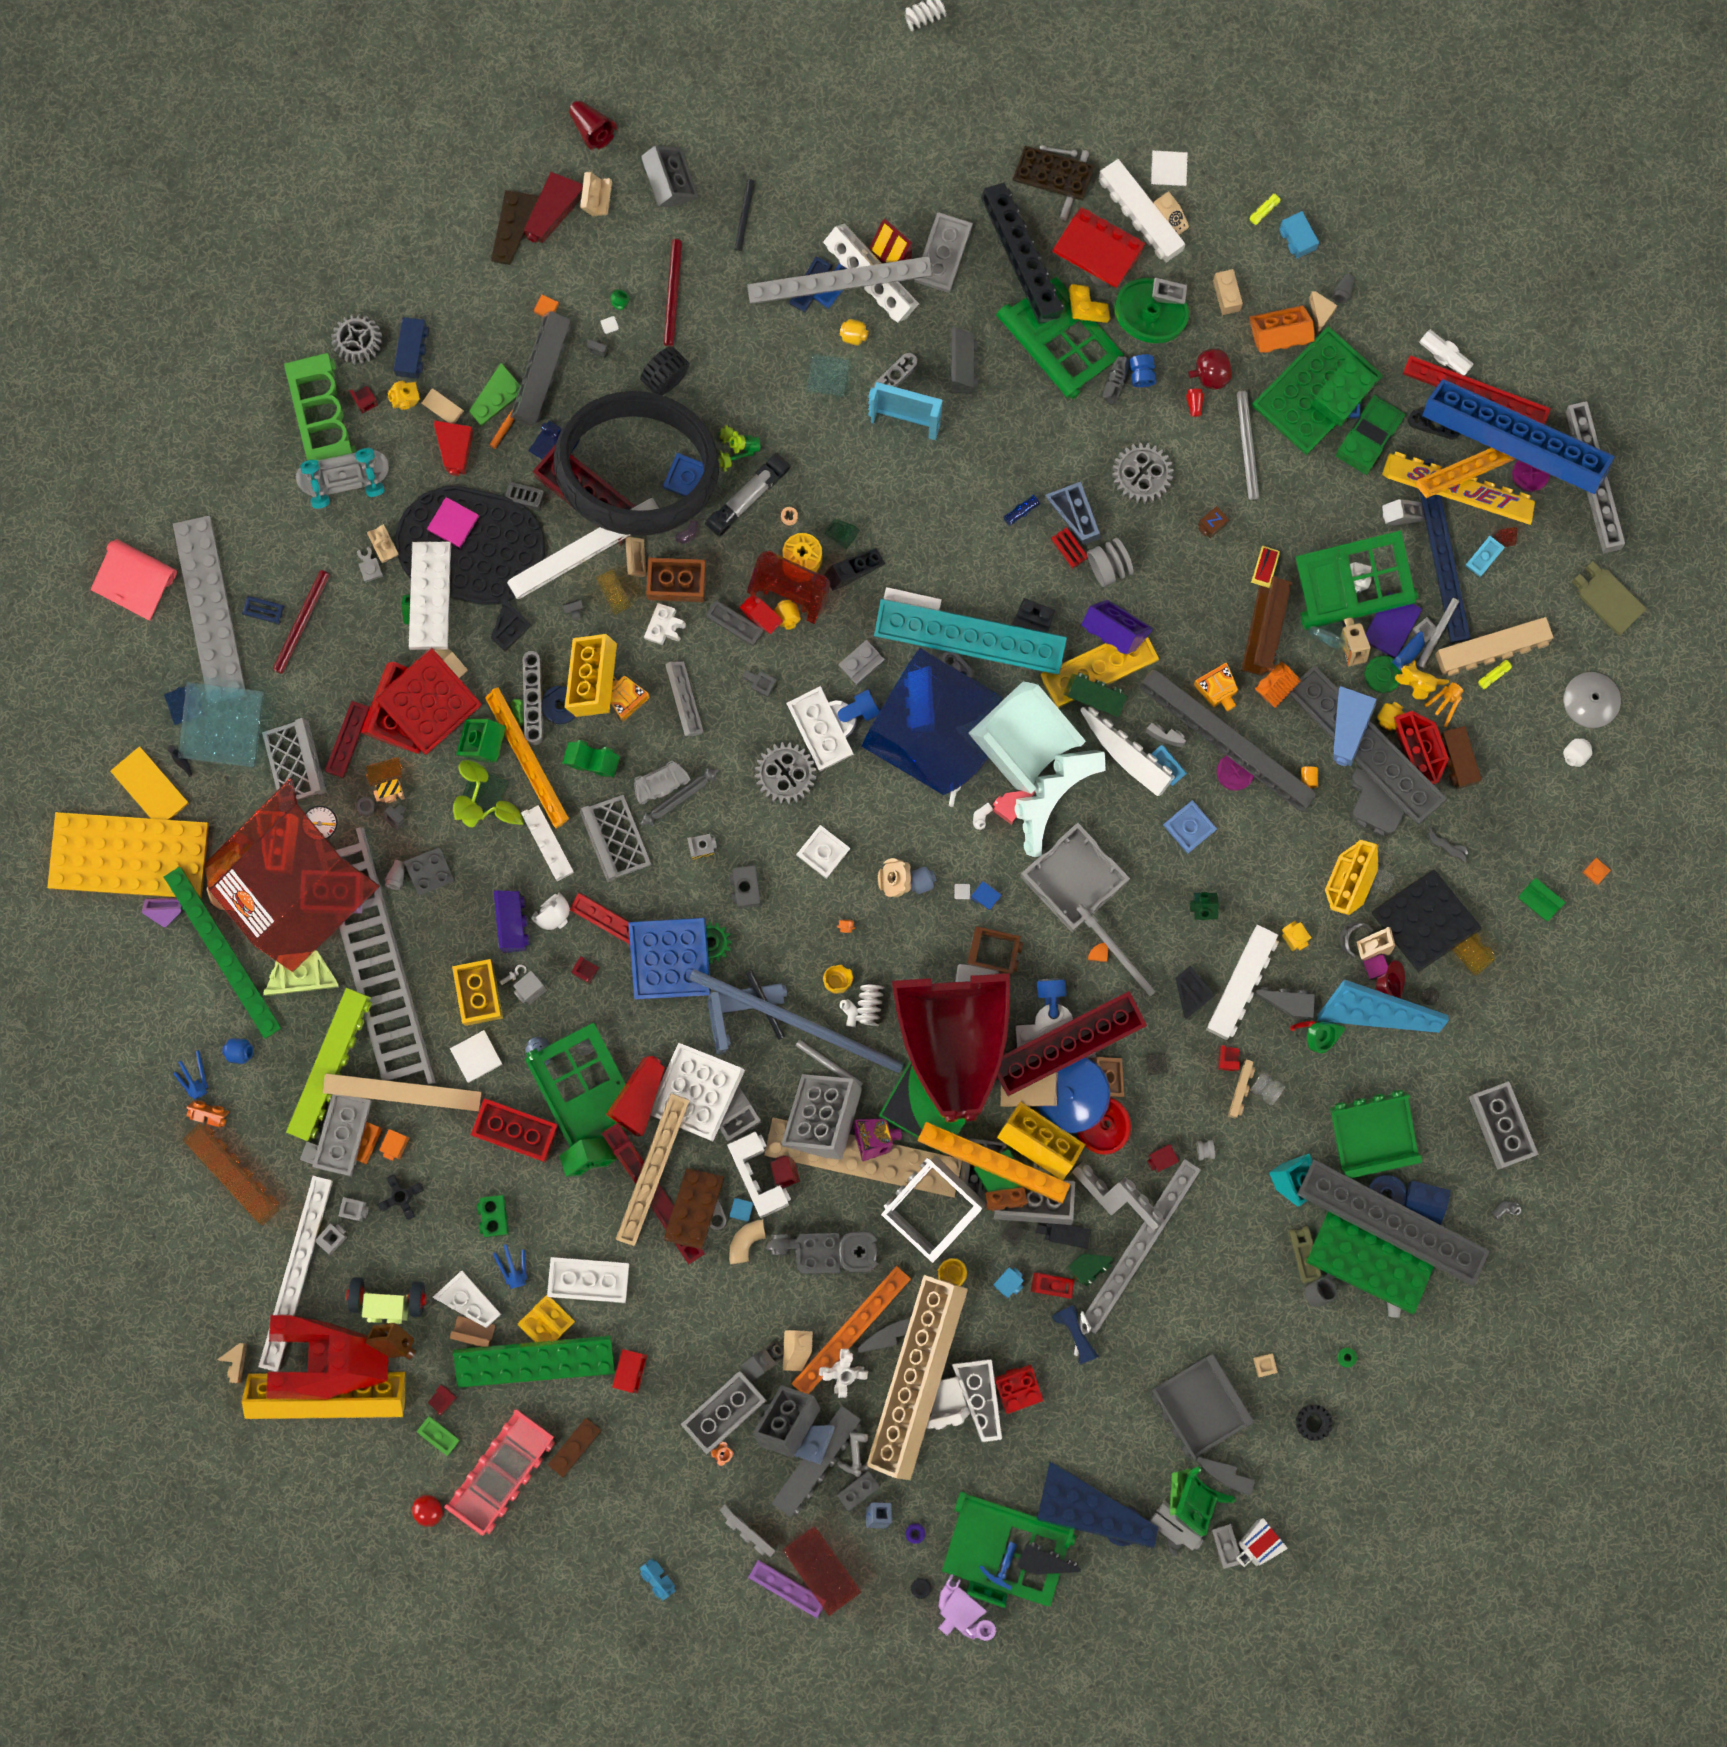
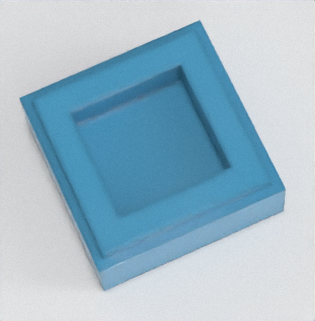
M734 1198L730 1217L749 1222L754 1203Z

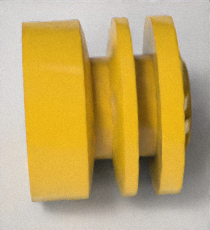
M797 533L785 542L783 561L787 572L798 579H809L820 571L823 563L822 547L813 535ZM801 551H805L803 557L800 556Z

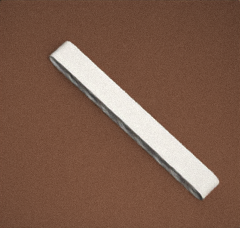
M650 498L631 510H653L659 507L654 499ZM599 527L511 578L507 583L515 597L520 599L616 544L621 537V540L629 535L611 532Z

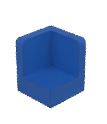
M984 881L971 896V900L975 903L979 902L988 910L1001 898V894Z

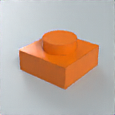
M1595 858L1582 873L1598 885L1611 870L1599 859Z

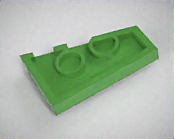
M502 363L469 410L481 427L514 402L520 389L519 383Z

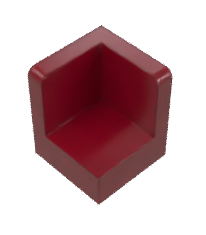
M368 386L355 393L353 389L349 390L362 414L378 406Z
M580 956L571 973L590 985L599 967Z
M443 1384L437 1388V1392L428 1401V1404L440 1416L458 1398Z

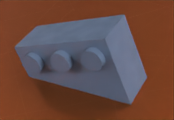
M1081 482L1045 495L1049 503L1084 545L1101 539Z

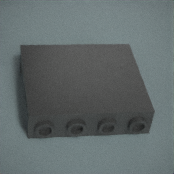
M1213 1354L1206 1356L1151 1390L1152 1395L1150 1397L1156 1406L1160 1405L1163 1410L1160 1413L1166 1423L1170 1422L1173 1427L1171 1432L1176 1440L1180 1439L1184 1445L1181 1447L1183 1453L1187 1458L1191 1457L1193 1460L1241 1429L1254 1423Z

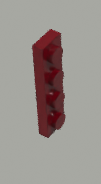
M351 701L327 763L326 773L344 779L368 714L369 706Z

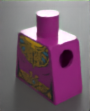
M885 1119L855 1120L853 1130L862 1162L890 1153L893 1141L902 1139L900 1128L889 1130L887 1120Z

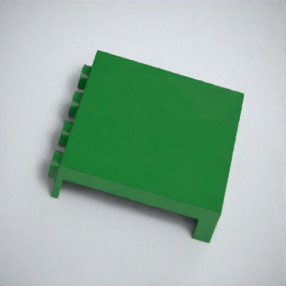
M1395 1090L1390 1095L1377 1094L1372 1099L1358 1098L1353 1103L1346 1104V1102L1336 1103L1335 1107H1330L1343 1175L1354 1178L1422 1163L1421 1155L1417 1149L1408 1098H1410V1095L1406 1091Z

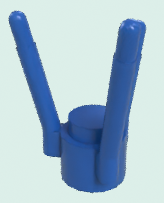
M199 1050L196 1051L201 1083L199 1080H192L182 1061H179V1065L190 1084L187 1085L180 1075L174 1072L177 1080L185 1088L189 1097L192 1096L193 1100L207 1094L206 1089L209 1088Z
M504 1244L511 1273L507 1274L496 1252L493 1253V1256L505 1277L506 1284L510 1285V1289L526 1285L525 1280L528 1278L526 1274L525 1250L522 1249L521 1274L520 1270L515 1271L508 1246Z

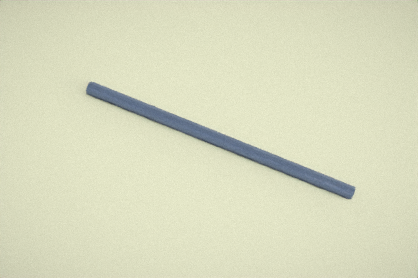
M693 969L689 979L892 1071L900 1073L903 1068V1062L696 969Z

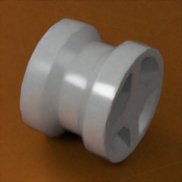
M1208 1140L1204 1143L1197 1141L1198 1160H1203L1204 1158L1215 1159L1213 1140Z

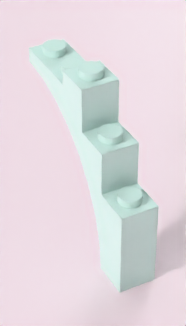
M1090 750L1055 755L1054 769L1056 774L1035 777L1036 796L1016 799L1015 813L1017 818L1024 820V849L1026 855L1033 857L1042 855L1044 829L1052 809L1061 796L1079 780L1089 775L1106 771L1105 752Z

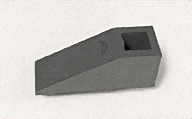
M1260 987L1259 990L1254 992L1255 996L1290 1018L1311 1020L1314 1016L1315 995L1310 994V991L1299 990L1298 993H1290V989H1279L1278 992L1271 991L1269 987Z

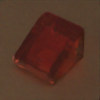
M1517 527L1498 530L1495 534L1496 541L1504 547L1516 545Z

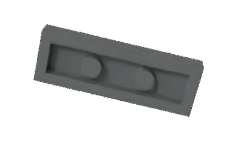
M717 600L714 601L705 615L706 618L753 647L763 633V629Z

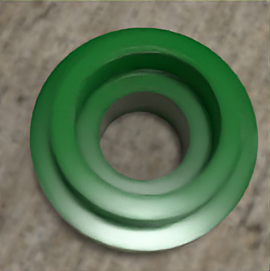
M1343 1348L1337 1354V1361L1342 1367L1349 1368L1355 1365L1357 1355L1353 1349ZM1345 1354H1349L1351 1356L1350 1361L1347 1362L1344 1360Z

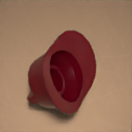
M1398 960L1390 962L1387 972L1377 978L1376 991L1401 999L1405 985V970Z

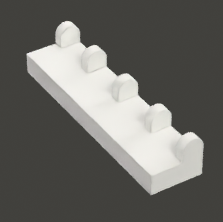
M539 805L530 810L523 811L521 814L556 881L573 874L574 872Z

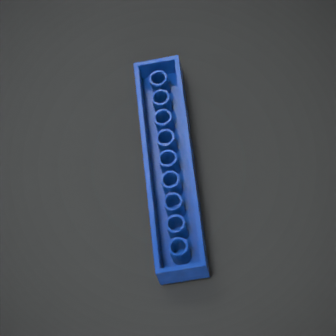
M1444 379L1441 380L1428 398L1423 417L1431 421L1437 422L1593 494L1597 492L1609 473L1615 458L1611 454Z

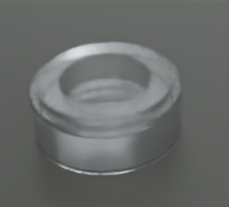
M587 1039L575 1045V1052L580 1055H588L594 1051L592 1043Z

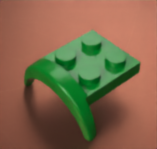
M1196 1467L1189 1472L1175 1515L1199 1536H1205L1216 1502L1234 1503L1236 1498L1217 1492L1205 1485L1197 1476L1201 1471V1467Z

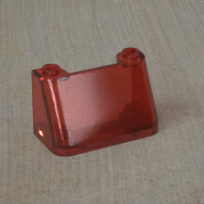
M764 551L757 558L746 593L755 596L760 591H764L763 594L765 595L769 591H773L803 605L801 612H807L806 621L815 624L826 607L830 581L825 576L783 558L772 551Z

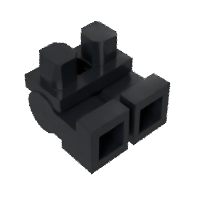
M1023 598L1012 625L1048 632L1055 610Z

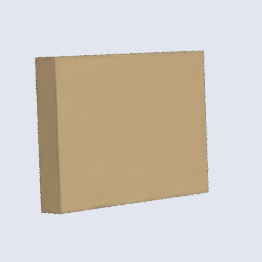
M1057 1072L1010 1096H1007L1001 1085V1107H1017L1019 1102L1026 1106H1057Z

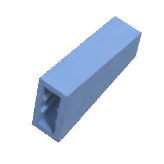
M1341 686L1338 694L1333 760L1341 766H1352L1375 709L1376 699Z

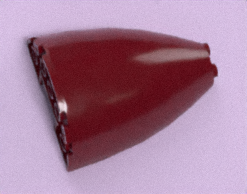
M1009 973L970 976V981L932 984L931 978L892 981L896 1012L905 1049L927 1095L946 1122H956L957 1119L964 1118L966 1121L977 1120V1116L981 1114L994 1085L1006 1045L1010 1008Z

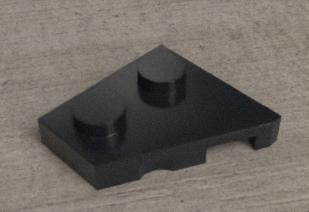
M504 600L491 639L505 652L531 627V624L510 603Z

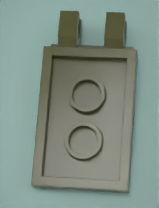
M1592 561L1585 570L1593 578L1587 582L1579 574L1572 583L1580 590L1581 594L1579 597L1620 636L1646 608L1607 569L1601 570Z

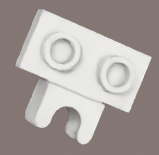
M658 603L644 638L663 645L666 637L680 641L681 638L675 630L677 628H686V623L674 617L676 609Z

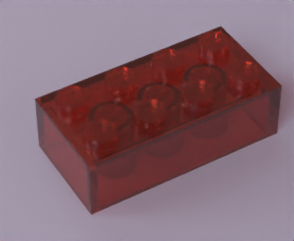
M815 1526L782 1549V1552L827 1616L832 1615L861 1593L856 1583Z

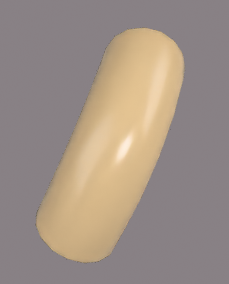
M763 1219L748 1223L735 1233L730 1244V1264L749 1262L750 1246L755 1241L766 1239Z

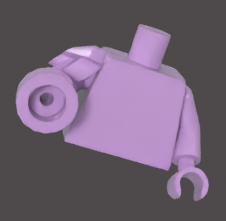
M951 1574L947 1584L940 1593V1614L946 1619L939 1629L947 1636L956 1627L964 1636L971 1639L980 1638L984 1641L992 1639L995 1636L996 1628L991 1621L982 1620L979 1623H974L986 1610L959 1587L961 1579L958 1582L952 1581L953 1575Z

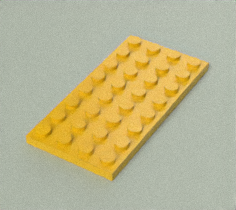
M55 812L47 888L176 897L163 876L180 866L202 899L209 823Z

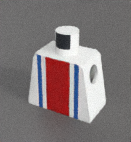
M1262 1518L1253 1524L1238 1543L1243 1552L1237 1557V1560L1244 1567L1251 1561L1254 1565L1258 1566L1285 1551L1287 1547Z

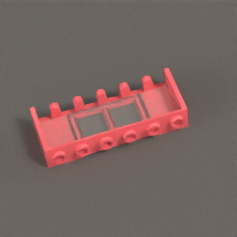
M515 1409L513 1416L505 1423L502 1431L492 1441L486 1453L481 1456L479 1463L468 1474L463 1485L457 1489L455 1496L449 1504H446L444 1507L482 1536L493 1531L496 1526L495 1520L498 1516L500 1518L503 1517L508 1510L506 1507L510 1500L514 1501L519 1495L520 1491H518V1488L521 1484L526 1485L532 1476L529 1474L534 1467L537 1469L544 1460L542 1455L545 1451L549 1453L555 1445L553 1441L555 1436L519 1409Z

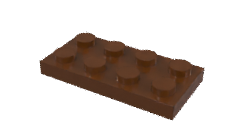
M686 1168L664 1236L665 1241L703 1249L723 1186L724 1176Z

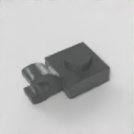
M745 670L742 675L743 680L753 683L751 686L752 690L767 698L777 681L759 671L758 675H755Z

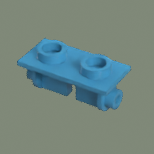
M653 1558L639 1568L642 1578L646 1582L649 1581L653 1587L654 1594L658 1598L664 1600L676 1591L675 1585L667 1575L662 1579L659 1577L664 1570Z

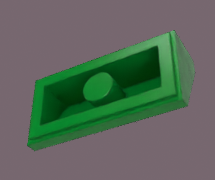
M970 1581L966 1589L967 1595L1003 1608L1006 1606L1008 1594L974 1581Z

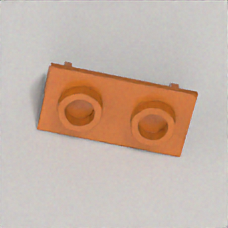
M199 1100L192 1101L187 1106V1117H190L191 1120L203 1123L206 1116L208 1117L207 1124L219 1128L225 1126L226 1119L224 1118L230 1112L224 1110L221 1106H209Z

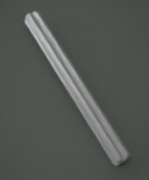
M1239 391L1237 393L1248 497L1250 500H1255L1259 498L1248 396L1246 391Z

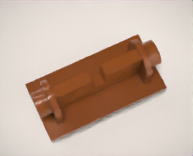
M1024 1187L985 1192L987 1199L986 1207L991 1212L1005 1209L1006 1206L1008 1208H1023V1205L1028 1204Z

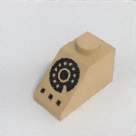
M1169 191L1154 201L1153 204L1178 235L1189 228L1180 205Z

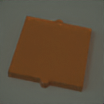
M399 757L366 766V778L369 781L370 787L402 778L401 769L403 767L400 764Z

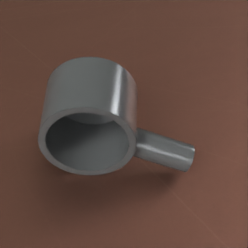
M1327 1273L1326 1277H1321L1305 1287V1298L1310 1305L1318 1308L1336 1298L1337 1289L1333 1283L1335 1276Z

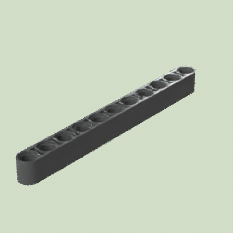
M1151 670L1140 683L1142 691L1297 810L1305 811L1315 799L1316 794L1311 788L1158 671Z

